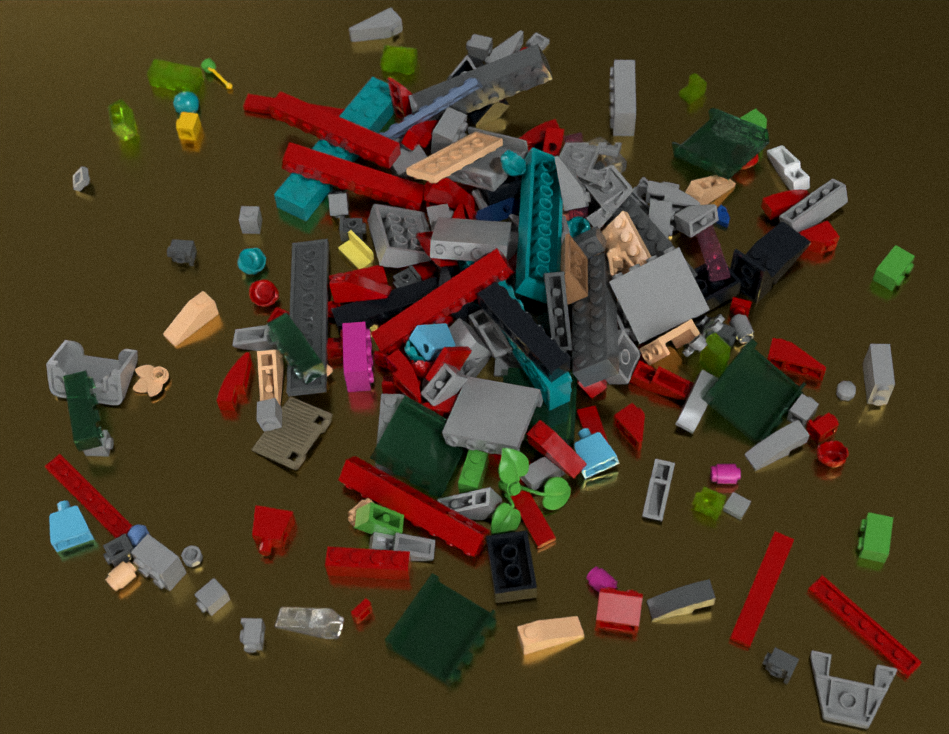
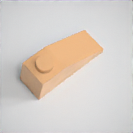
M722 173L691 181L685 193L700 202V205H707L732 189L736 183Z
M204 291L199 293L185 305L163 333V336L174 347L179 345L219 314L215 301Z
M257 351L260 401L276 398L279 405H281L284 375L283 351Z
M578 616L538 620L517 627V636L524 655L584 637Z

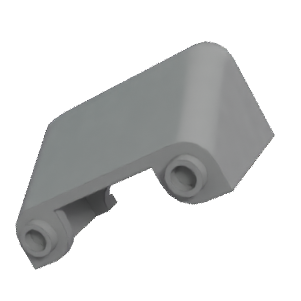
M64 340L46 363L49 389L57 397L119 405L125 398L138 361L137 350L124 349L119 354V360L86 356L81 344L75 341Z

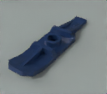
M509 198L477 211L475 218L476 220L500 222L508 219L510 214L518 215L520 212V199Z

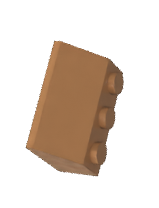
M569 233L565 235L561 246L560 271H564L568 305L588 296V258Z

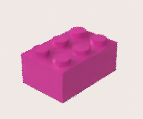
M365 322L342 323L344 376L348 392L370 391L371 383H374L372 371L373 355L371 352L373 346L370 329L366 328Z

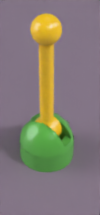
M207 58L202 62L201 68L205 72L214 73L226 85L227 89L232 88V84L228 83L215 70L216 64L212 59Z

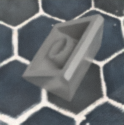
M459 318L449 327L455 347L468 346L472 350L466 361L491 355L489 349L474 328Z

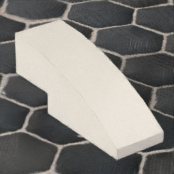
M783 145L767 150V155L776 172L790 190H806L810 188V176L800 168V161Z

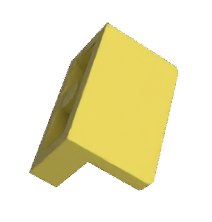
M352 230L348 231L349 240L338 247V252L356 270L375 265L373 251Z

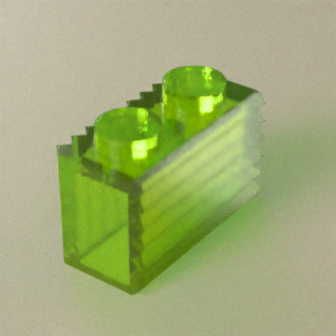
M385 45L380 60L381 70L415 74L418 61L417 49Z
M120 99L109 105L108 110L111 129L123 141L133 138L137 133L133 110Z
M714 332L706 338L707 346L700 352L699 357L701 366L707 368L706 371L712 373L713 376L726 371L731 347Z

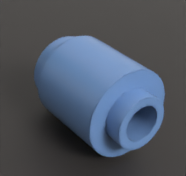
M135 525L128 532L127 536L133 549L147 534L150 535L146 526Z

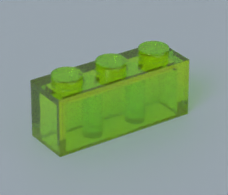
M157 59L153 60L147 72L149 83L152 86L182 92H193L196 95L204 81L201 68Z

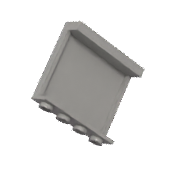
M468 127L469 135L473 132H479L503 138V145L484 157L475 160L472 164L464 166L461 170L453 172L446 178L494 192L510 176L502 169L501 155L505 151L511 150L525 159L529 153L527 141Z
M438 217L431 238L430 258L478 261L496 248L506 258L508 243L511 240L512 223Z
M674 246L663 251L664 255L657 257V255L652 256L646 260V264L642 266L636 264L629 268L630 272L624 275L620 272L612 276L613 280L609 281L639 344L710 311L679 247L676 249Z
M467 376L468 380L462 386L442 431L446 444L453 447H465L469 450L485 451L489 454L502 455V448H512L520 451V445L535 408L541 407L543 403L541 390Z

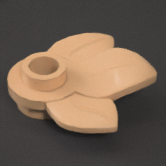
M143 365L136 368L135 372L140 379L133 386V390L139 393L148 392L150 397L157 395L162 390L163 384L169 379L167 369L161 366L153 367L152 365Z

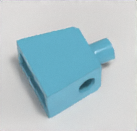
M446 323L417 325L409 337L410 341L427 361L436 360L444 347H455L454 340Z
M588 428L578 432L581 440L575 442L574 446L576 453L587 463L582 470L585 479L619 464L616 453L600 432L591 435Z
M69 501L59 502L57 504L58 512L52 513L49 516L50 541L56 552L93 540L94 536L78 506L70 507Z

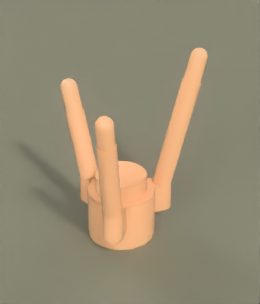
M612 248L606 254L611 276L618 274L617 267L623 265L624 259L630 267L634 266L626 251L621 252L620 248Z

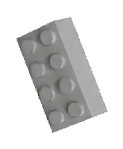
M614 60V67H610V78L613 79L609 80V89L613 91L610 92L609 102L613 104L610 105V115L613 117L610 118V129H613V136H634L636 120L635 60Z

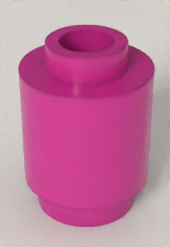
M716 464L711 466V482H716V484H736L737 480L741 478L740 468H737L736 464Z
M594 567L586 577L589 585L598 593H600V588L613 587L618 589V582L603 568Z

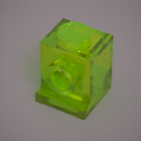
M703 487L701 493L697 492L693 503L696 504L695 510L717 521L727 496Z

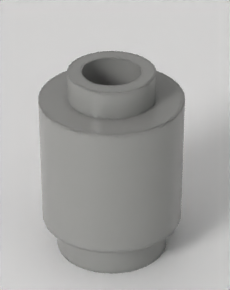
M741 314L734 315L729 325L735 328L734 336L736 340H739L740 343L751 341L754 338V331L747 316Z

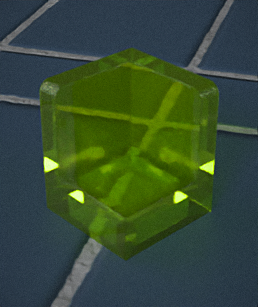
M696 73L690 75L689 85L679 91V95L691 104L705 94L707 82Z

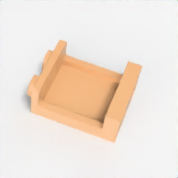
M690 319L639 350L642 353L643 359L648 365H651L670 354L665 345L668 341L671 340L675 348L678 349L691 342L700 332L693 320Z

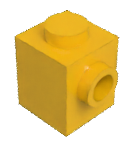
M181 112L180 118L176 121L179 139L196 141L201 128L199 115L192 112Z

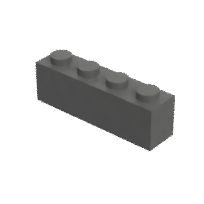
M564 271L543 273L550 338L555 339L562 351L572 350Z

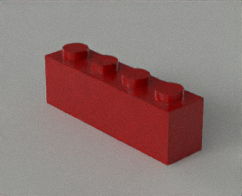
M327 546L325 568L329 576L410 580L411 556L410 551Z

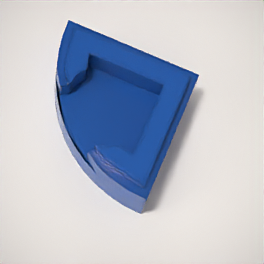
M720 205L717 209L719 221L716 223L727 228L730 217L727 209Z

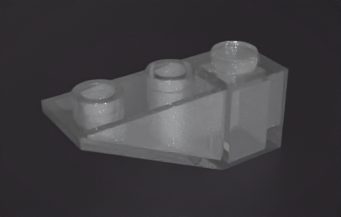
M281 607L275 627L319 638L338 639L344 619L331 608Z

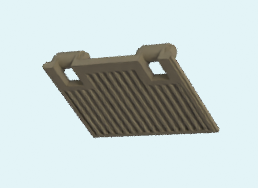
M290 396L282 407V428L265 431L251 450L297 470L306 459L305 454L317 437L324 433L331 424L333 414ZM318 416L324 419L320 425L314 422ZM292 452L298 455L295 461L288 459Z

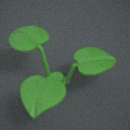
M502 448L498 469L500 477L498 487L501 491L505 492L504 497L508 499L510 505L505 502L501 503L494 511L491 522V535L512 533L520 524V512L514 509L515 504L510 496L519 494L521 490L544 496L542 505L549 510H556L561 508L570 497L571 488L567 481L561 477H552L545 483L544 492L520 485V477L528 473L529 461L518 450Z

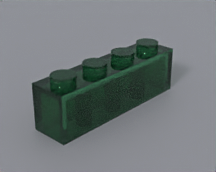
M287 312L267 323L270 330L267 332L272 342H277L276 347L281 355L285 353L286 356L284 358L290 367L294 366L295 369L293 371L299 380L302 378L307 385L326 374L323 362Z
M87 370L63 376L75 446L79 452L102 446L101 438H104V432L98 422L101 421V415L99 410H96V405L99 403L96 393H93V388H96L94 378L89 376Z

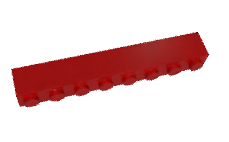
M282 91L269 104L271 117L275 120L285 122L291 127H296L305 133L316 136L320 140H325L334 146L346 149L348 152L373 161L379 166L390 169L401 154L399 142Z
M289 142L283 157L281 169L289 173H297L305 178H312L324 184H331L340 189L353 191L358 195H366L374 200L388 202L393 206H400L415 211L420 209L424 196V185L291 142Z
M496 248L371 332V335L380 352L391 355L406 345L417 325L439 324L443 322L450 314L460 311L465 304L475 301L479 292L494 282L498 283L508 279L514 271L504 254Z
M357 456L346 459L338 481L344 483L346 488L354 489L360 492L364 498L372 499L382 507L403 514L404 518L410 520L414 526L426 529L430 535L442 538L448 545L458 547L468 556L475 557L483 551L486 544V536L490 535L491 530Z

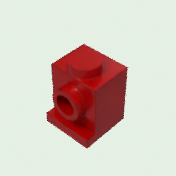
M828 412L824 416L819 415L813 421L809 420L805 430L818 445L836 433L839 423L837 418Z

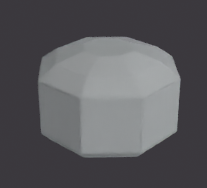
M842 381L837 385L836 395L841 400L849 401L854 398L856 386L852 382Z
M192 545L184 548L181 554L185 565L190 567L200 564L203 558L199 547Z

